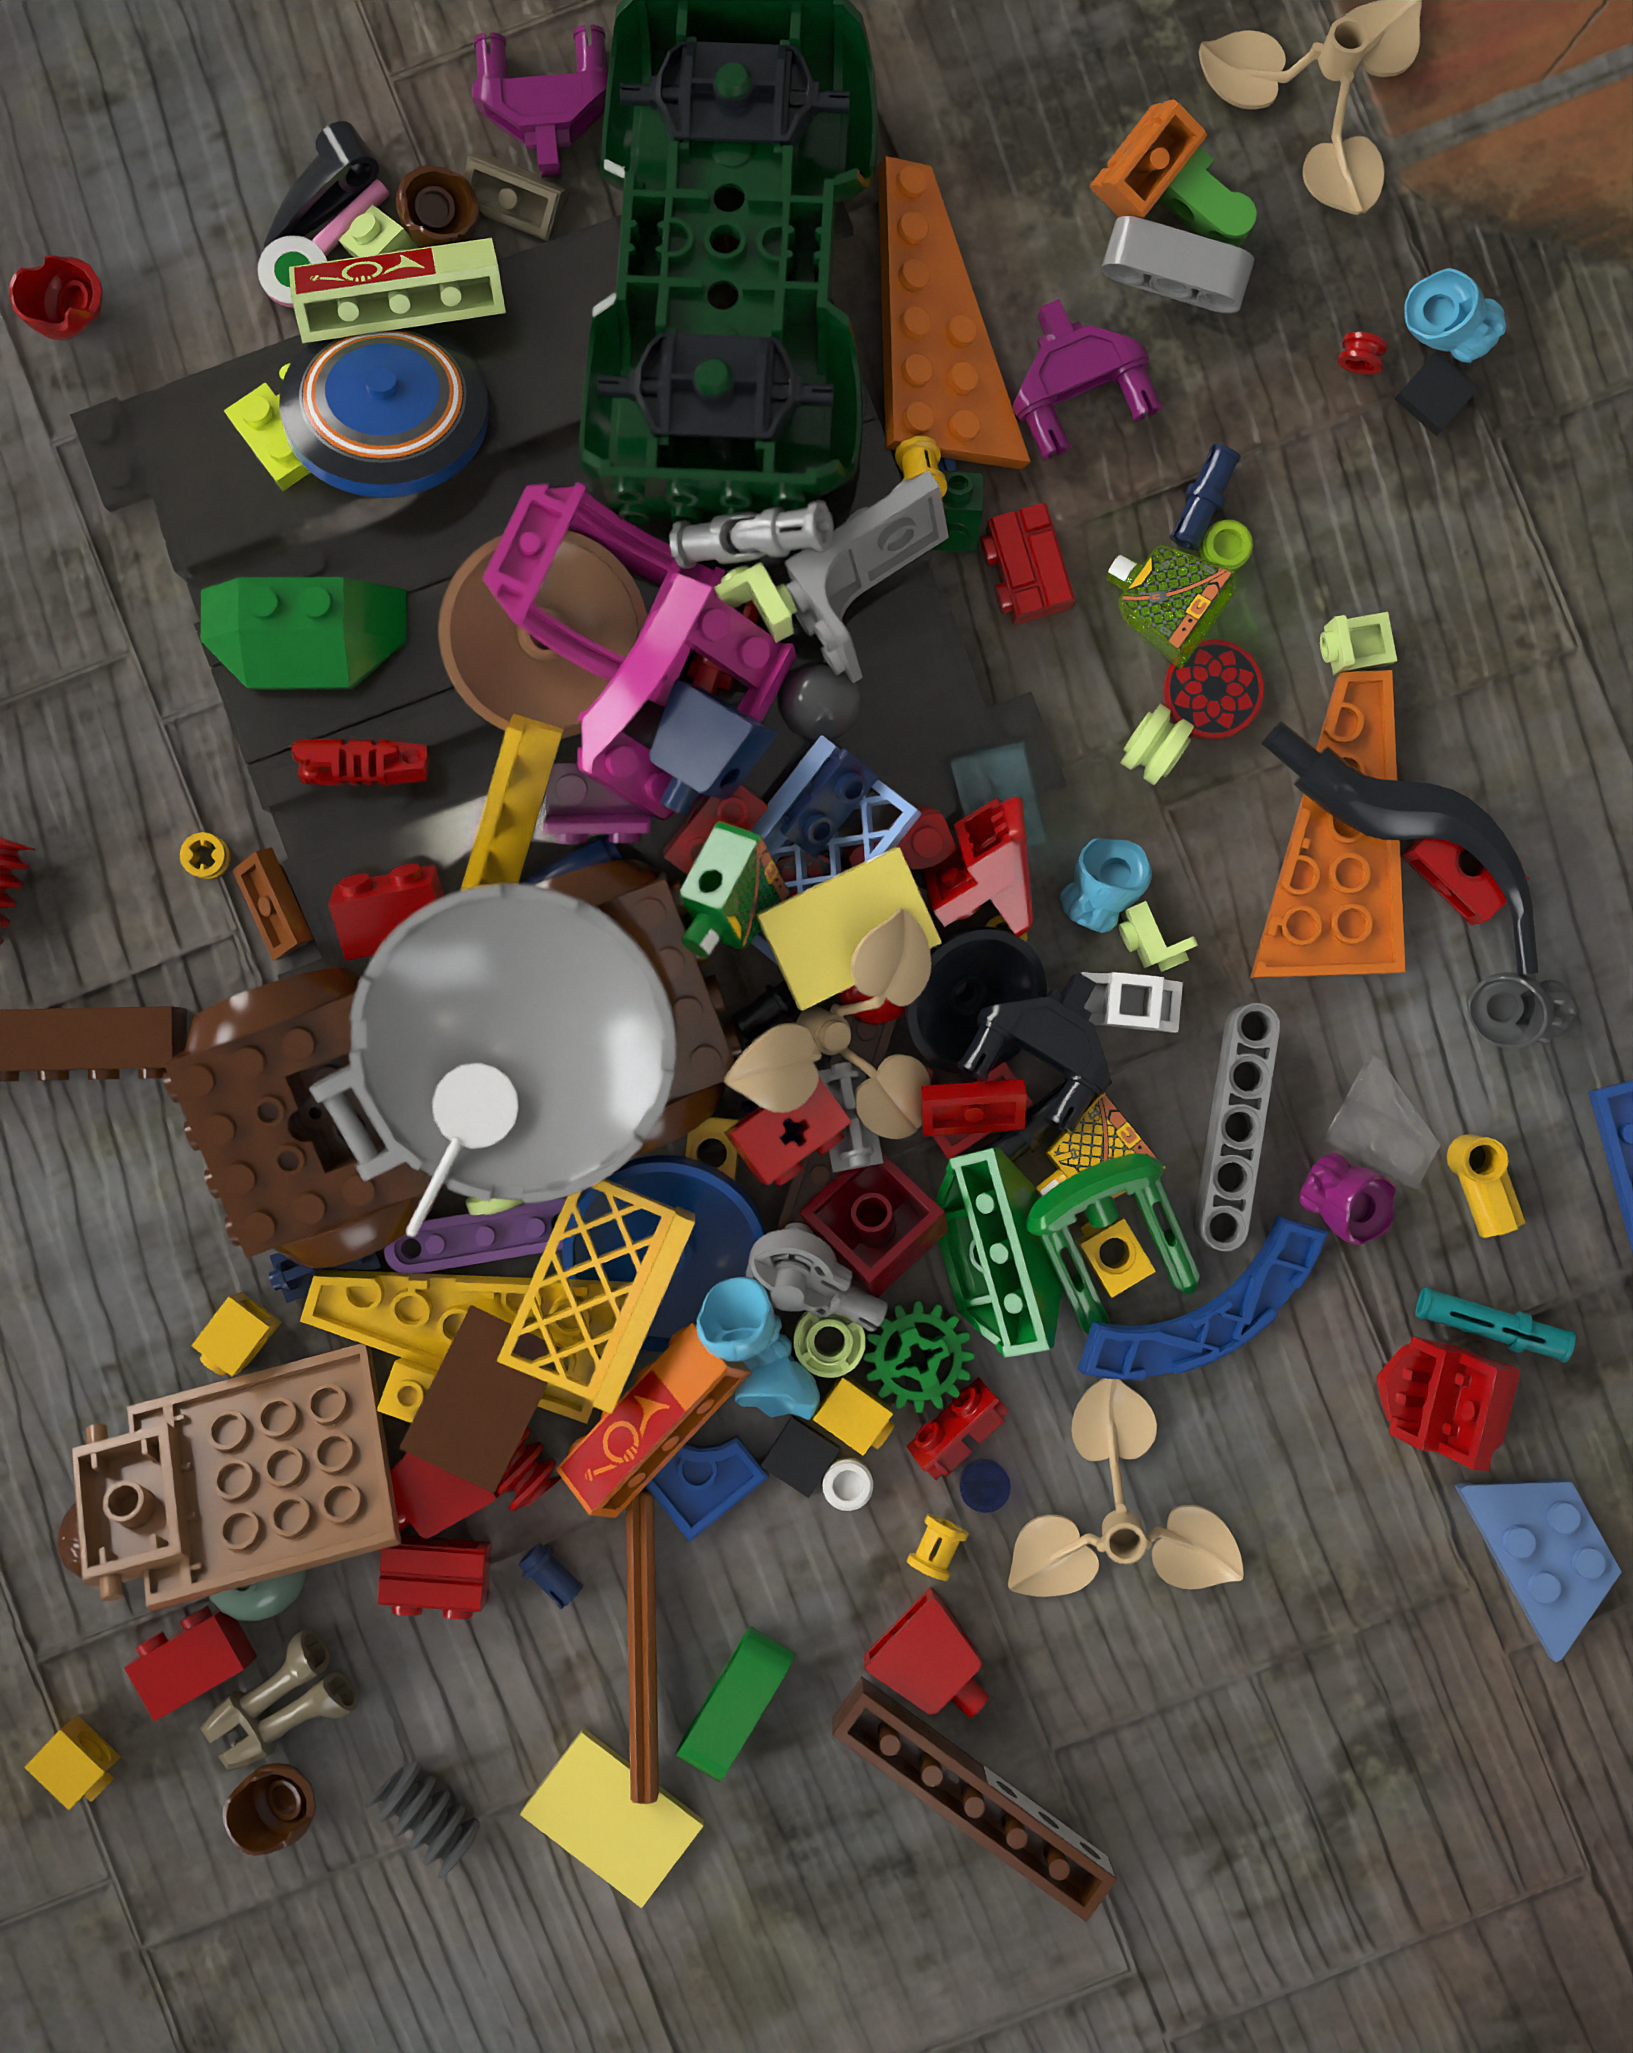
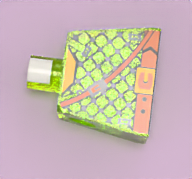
M1165 545L1156 546L1143 565L1121 554L1112 563L1107 574L1108 582L1124 590L1119 598L1118 605L1125 623L1180 669L1184 667L1236 593L1234 571Z

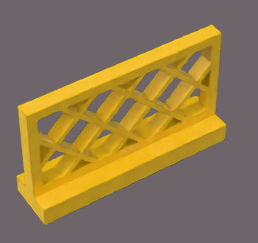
M603 1179L591 1187L606 1194L612 1212L585 1222L577 1204L581 1191L567 1196L497 1362L592 1400L593 1407L612 1414L693 1229L695 1213L679 1206L673 1208L612 1181ZM615 1197L630 1204L619 1208ZM642 1208L661 1216L653 1235L635 1242L632 1241L623 1215ZM573 1212L578 1225L565 1230ZM616 1219L626 1245L599 1256L588 1229ZM581 1232L592 1259L564 1270L556 1250L560 1240ZM649 1245L641 1262L636 1250ZM630 1253L637 1270L634 1281L612 1289L602 1263ZM552 1260L557 1273L544 1277ZM595 1266L605 1293L578 1303L568 1277ZM560 1280L571 1306L544 1317L536 1299L538 1290ZM628 1293L620 1309L616 1297ZM609 1300L617 1319L614 1327L592 1337L582 1311ZM532 1308L536 1320L524 1325ZM574 1314L585 1340L558 1350L547 1324ZM540 1328L550 1351V1354L535 1360L527 1359L512 1352L519 1335ZM607 1340L600 1357L596 1344ZM588 1348L596 1365L589 1384L569 1376L561 1358ZM554 1361L557 1371L544 1365Z

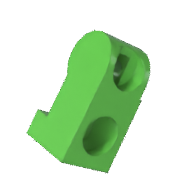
M1199 146L1164 191L1159 203L1199 236L1239 247L1244 243L1256 221L1257 211L1255 204L1245 194L1231 192L1209 173L1214 158Z

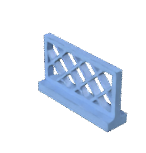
M823 735L819 737L768 803L767 810L750 830V832L762 836L775 863L780 857L795 855L797 881L785 882L789 891L798 890V893L841 873L840 847L864 844L865 861L870 860L895 848L922 814L878 779L872 788L881 795L870 797L869 790L855 808L861 809L863 834L839 838L837 831L823 849H829L831 875L807 879L805 855L807 852L795 843L793 846H789L792 841L782 835L779 829L784 824V821L781 819L782 816L788 814L802 794L806 791L812 795L817 789L812 781L830 760L829 756L831 753L837 755L840 752V749ZM892 803L903 812L889 830L873 832L871 807ZM880 841L874 849V842ZM757 934L751 943L778 965L767 939L765 940L760 934Z

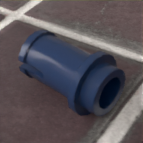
M538 1543L521 1559L518 1566L524 1571L522 1577L525 1580L531 1578L557 1604L556 1606L562 1609L578 1595L584 1584L578 1581L552 1555L554 1549L551 1546L545 1548L541 1543Z

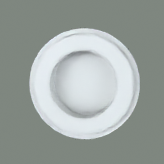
M853 1457L839 1458L831 1463L823 1476V1493L827 1501L837 1509L843 1511L859 1509L868 1502L872 1495V1474L866 1464L859 1459Z

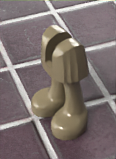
M304 1629L295 1634L289 1642L286 1661L280 1670L248 1693L233 1691L218 1704L200 1727L209 1743L222 1735H227L236 1730L235 1726L240 1723L247 1732V1735L238 1737L230 1747L218 1756L227 1771L244 1767L275 1752L276 1740L304 1721L318 1716L335 1719L345 1718L357 1708L358 1699L351 1682L343 1674L332 1672L314 1684L300 1698L275 1714L268 1716L265 1711L292 1689L315 1678L328 1667L330 1660L328 1649L320 1636L314 1631Z

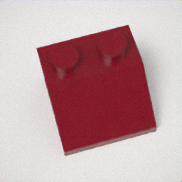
M882 1151V1164L844 1170L799 1212L814 1234L832 1249L838 1264L852 1271V1278L869 1295L871 1294L876 1298L883 1294L948 1232L945 1212Z

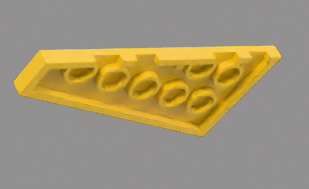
M320 1269L313 1276L300 1322L438 1371L470 1305L513 1324L532 1278ZM569 1279L578 1303L605 1293L601 1281ZM560 1280L539 1288L536 1299L544 1317L571 1306ZM609 1281L612 1289L630 1283ZM628 1293L616 1297L620 1309ZM609 1300L582 1311L592 1337L613 1329L617 1320ZM532 1308L524 1325L536 1320ZM574 1314L547 1324L555 1345L560 1348H565L585 1340ZM540 1328L529 1332L545 1340ZM607 1340L596 1344L600 1357ZM588 1348L561 1358L569 1376L589 1384L596 1365ZM548 1383L537 1405L543 1409L588 1424L594 1409L592 1400Z

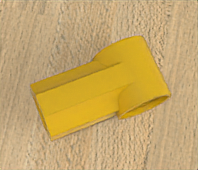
M1473 1134L1461 1135L1454 1139L1448 1147L1447 1163L1451 1171L1459 1177L1479 1236L1487 1238L1503 1235L1517 1230L1521 1225L1525 1224L1526 1222L1507 1172L1509 1161L1504 1146L1496 1139ZM1480 1145L1485 1152V1161L1481 1168L1473 1171L1469 1164V1156L1472 1150Z

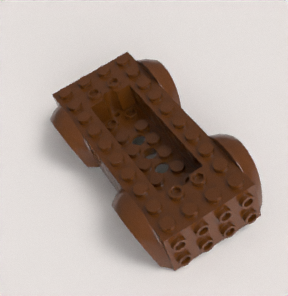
M621 859L581 868L533 885L559 891L580 899L614 920L646 953L666 990L676 1030L675 1072L663 1112L652 1131L644 1140L643 1145L633 1156L662 1147L699 1127L714 1113L720 1104L726 1087L725 1078L735 1062L743 1054V1048L733 1022L723 1025L719 1014L726 1011L723 994L715 974L705 977L701 964L708 962V958H702L693 954L681 943L682 937L688 930L683 915L688 914V911L680 899V890L682 888L680 880L677 879L670 882L666 871L659 873L641 860ZM347 967L320 969L294 975L250 989L206 1008L192 1019L186 1048L164 1064L167 1073H164L163 1080L167 1093L173 1102H180L188 1120L184 1122L187 1140L194 1151H201L208 1167L204 1171L207 1187L215 1199L221 1198L228 1217H225L227 1234L234 1246L241 1245L246 1258L274 1249L298 1265L309 1268L332 1267L361 1259L385 1248L407 1234V1228L433 1179V1176L421 1168L417 1171L405 1161L369 1180L363 1181L355 1168L359 1162L324 1102L317 1103L309 1089L321 1079L351 1064L352 1020H350L354 997L362 977ZM350 1087L344 1090V1095L377 1151L386 1148L385 1143L353 1088ZM440 1187V1189H439V1191H438V1193H437V1195H436V1197H435V1199H434V1201H433V1203H432V1205H431V1207H430V1209H429L427 1215H428L429 1212L433 1209V1207H434V1205H435V1203H436V1201H437V1199H438V1197H439V1195H440L441 1187Z

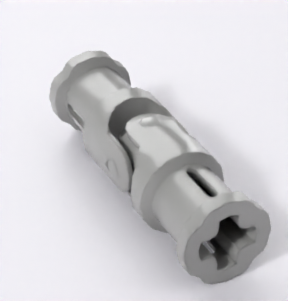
M821 501L810 503L808 509L787 512L781 507L764 510L761 514L740 512L714 517L710 523L696 525L683 520L675 522L670 533V548L673 558L682 569L695 567L698 561L717 559L719 563L727 564L758 559L766 554L772 557H782L788 555L790 550L813 547L814 550L820 552L830 549L831 541L833 540V522L826 504ZM803 527L801 531H795L796 528Z

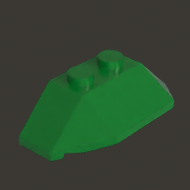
M239 577L201 590V642L249 690L353 689L377 669L394 651L397 652L408 642V591L402 588L345 577Z
M998 1146L949 1159L946 1168L947 1173L939 1188L935 1203L945 1212L948 1232L938 1242L957 1311L982 1336L995 1344V1349L1005 1358L1050 1350L1054 1347L1062 1286L1039 1236L1033 1235L1027 1230V1217L1032 1206L1038 1200L1035 1186Z

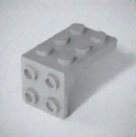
M929 471L915 479H907L899 483L889 496L870 508L864 507L854 512L845 524L833 531L830 549L818 552L813 547L803 548L800 553L785 562L791 579V583L785 587L797 607V612L794 613L797 620L808 636L817 634L824 645L821 648V652L833 672L838 675L844 671L852 683L860 680L862 674L851 637L841 623L848 606L864 591L949 538L940 486Z

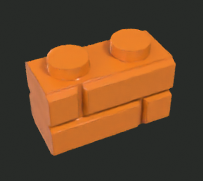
M1174 99L1151 105L1107 162L1108 168L1102 169L1089 187L1118 217L1134 216L1143 218L1208 135L1202 126Z

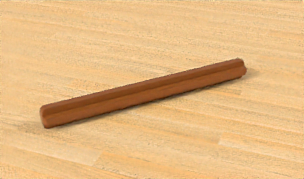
M642 1490L626 1507L630 1799L632 1803L650 1804L657 1802L659 1796L654 1497L648 1490Z

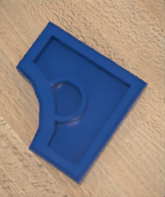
M736 1435L717 1445L699 1446L687 1442L645 1487L652 1493L653 1497L691 1542L769 1478V1473L760 1467L761 1463L739 1436Z

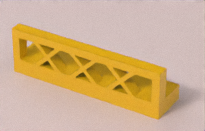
M513 713L506 729L461 891L493 884L519 883L564 729Z

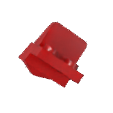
M1008 797L1001 802L998 798H995L954 824L959 843L956 844L957 848L947 859L935 866L924 868L923 871L933 911L944 926H947L956 919L961 920L970 917L981 907L982 903L990 899L1015 935L1020 937L1029 931L1033 923L1024 805L1020 797Z
M1412 1336L1410 1343L1402 1346L1377 1375V1385L1386 1419L1391 1423L1388 1434L1421 1451L1438 1452L1472 1470L1489 1471L1493 1452L1501 1447L1505 1438L1518 1385L1519 1370L1507 1363L1481 1357L1456 1345Z

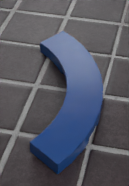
M1276 1215L1267 1239L1250 1266L1230 1287L1204 1306L1177 1318L1147 1325H1111L1093 1321L1078 1370L1082 1374L1106 1379L1142 1380L1146 1379V1377L1173 1372L1176 1374L1185 1373L1208 1365L1232 1353L1273 1322L1278 1316L1276 1312L1289 1299L1294 1290H1299L1321 1253L1328 1231Z

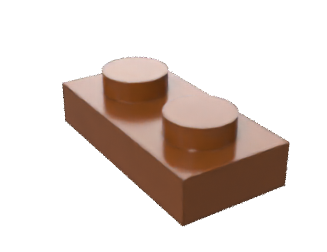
M272 847L255 851L232 870L273 961L291 956L314 939L309 929L308 919L300 909L288 883L287 873L279 863Z

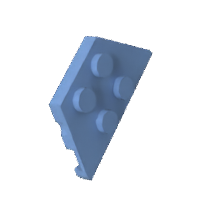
M1565 1478L1541 1479L1538 1482H1524L1522 1480H1502L1501 1483L1484 1484L1460 1482L1454 1485L1546 1654L1555 1663L1562 1660L1621 1574L1618 1564L1575 1486Z

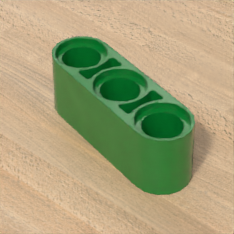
M750 1626L688 1727L676 1750L675 1756L720 1782L728 1772L793 1661L795 1652Z

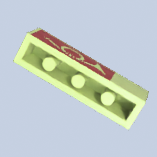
M492 238L289 267L291 298L302 343L506 313Z

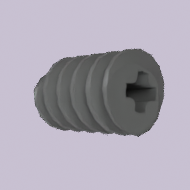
M415 1760L404 1767H400L378 1789L365 1807L368 1808L382 1801L384 1806L378 1818L381 1823L397 1815L399 1820L393 1834L398 1837L411 1829L414 1834L408 1849L413 1851L424 1844L429 1846L423 1863L427 1866L441 1858L444 1862L437 1877L442 1879L461 1860L475 1841L480 1821L473 1817L460 1824L465 1812V1807L461 1803L445 1810L451 1793L443 1789L431 1796L430 1793L436 1779L432 1775H428L416 1782L421 1764Z

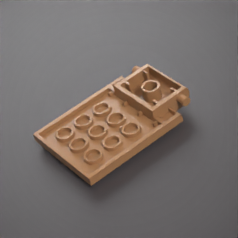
M361 1343L128 1406L129 1433L108 1439L106 1424L88 1426L86 1428L87 1444L72 1448L71 1450L83 1584L100 1586L101 1601H115L123 1597L122 1582L144 1577L146 1606L149 1610L155 1611L401 1544L382 1414L377 1411L380 1401L371 1347Z

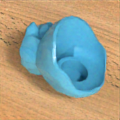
M1447 268L1419 281L1410 289L1405 302V321L1407 329L1417 340L1433 349L1445 352L1450 351L1453 357L1461 362L1471 363L1474 359L1487 354L1497 344L1499 337L1506 330L1505 312L1502 306L1494 299H1484L1478 284L1463 272Z
M1092 839L1082 849L1076 861L1074 882L1068 884L1062 890L1059 897L1064 913L1068 915L1070 920L1090 930L1101 933L1111 931L1117 925L1119 913L1132 906L1150 885L1152 870L1145 852L1139 845L1128 840Z
M736 1277L717 1283L708 1292L697 1318V1333L702 1345L714 1356L732 1362L748 1360L758 1355L761 1351L768 1348L771 1343L777 1341L779 1330L782 1327L780 1317L774 1314L764 1287L749 1277Z
M779 1334L777 1341L771 1343L768 1348L748 1360H743L752 1373L735 1390L734 1401L743 1407H757L769 1417L793 1414L808 1420L818 1411L820 1394L812 1374L801 1363L795 1361V1358L791 1355L792 1342L784 1334Z

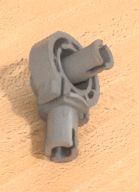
M802 1223L787 1224L785 1230L782 1229L768 1233L759 1238L752 1246L746 1277L756 1280L764 1287L772 1307L785 1311L806 1310L819 1318L837 1313L856 1322V1324L870 1332L875 1331L876 1326L879 1327L886 1315L887 1303L852 1285V1271L836 1262L832 1249L822 1239L814 1236L812 1229Z

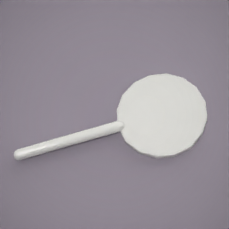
M481 1063L461 1065L447 1073L437 1085L432 1101L434 1120L442 1134L450 1139L451 1143L407 1228L409 1236L412 1237L417 1234L460 1147L464 1146L473 1149L491 1146L503 1139L513 1127L519 1109L517 1092L509 1078L495 1067Z

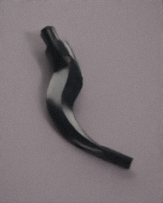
M1280 721L1261 744L1299 776L1293 785L1338 821L1366 836L1383 840L1419 838L1447 840L1462 846L1475 856L1496 881L1510 908L1513 922L1517 974L1538 973L1533 905L1527 879L1515 850L1504 832L1489 814L1470 798L1449 788L1430 783L1383 780L1366 776L1346 762L1329 746H1326L1321 752L1317 751L1284 722Z

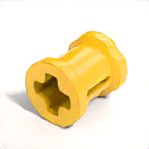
M915 436L901 442L896 448L895 460L904 475L902 482L907 479H915L929 471L940 486L941 497L946 494V478L938 469L941 453L936 445V441L928 436Z
M927 1514L924 1520L927 1528L916 1553H909L906 1561L916 1570L932 1578L948 1581L951 1572L948 1570L959 1543L966 1541L969 1533L947 1519ZM940 1538H941V1539H942V1542H941L940 1547H939V1549H938V1551H937V1553H936V1556L934 1557V1556H933V1553H934L935 1548H936V1546H937V1544H938V1542H939V1540H940Z

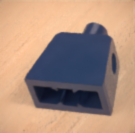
M676 679L650 752V761L673 775L660 802L671 810L688 816L700 793L723 800L729 799L774 740L777 732L703 687Z

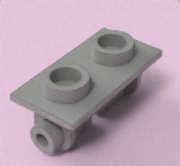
M851 1062L835 1064L831 1066V1069L818 1071V1076L852 1122L841 1130L845 1138L829 1150L833 1173L882 1164L883 1158L878 1135L864 1127L854 1112L856 1108L854 1091L861 1083L867 1080L866 1073L857 1066L851 1065Z

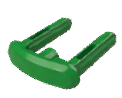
M1140 1153L1128 1154L1106 1160L1078 1172L1039 1198L1032 1206L1027 1217V1230L1031 1234L1039 1236L1081 1330L1086 1334H1089L1093 1321L1108 1324L1109 1317L1068 1225L1076 1222L1075 1214L1083 1210L1092 1227L1102 1228L1112 1224L1119 1216L1112 1196L1124 1190L1128 1195H1134L1171 1284L1183 1294H1193L1198 1288L1200 1277L1198 1268L1160 1179L1164 1172L1163 1164L1158 1159ZM1155 1202H1157L1167 1225V1230L1162 1232L1152 1208ZM1064 1247L1076 1270V1275L1071 1278L1059 1254L1060 1249Z

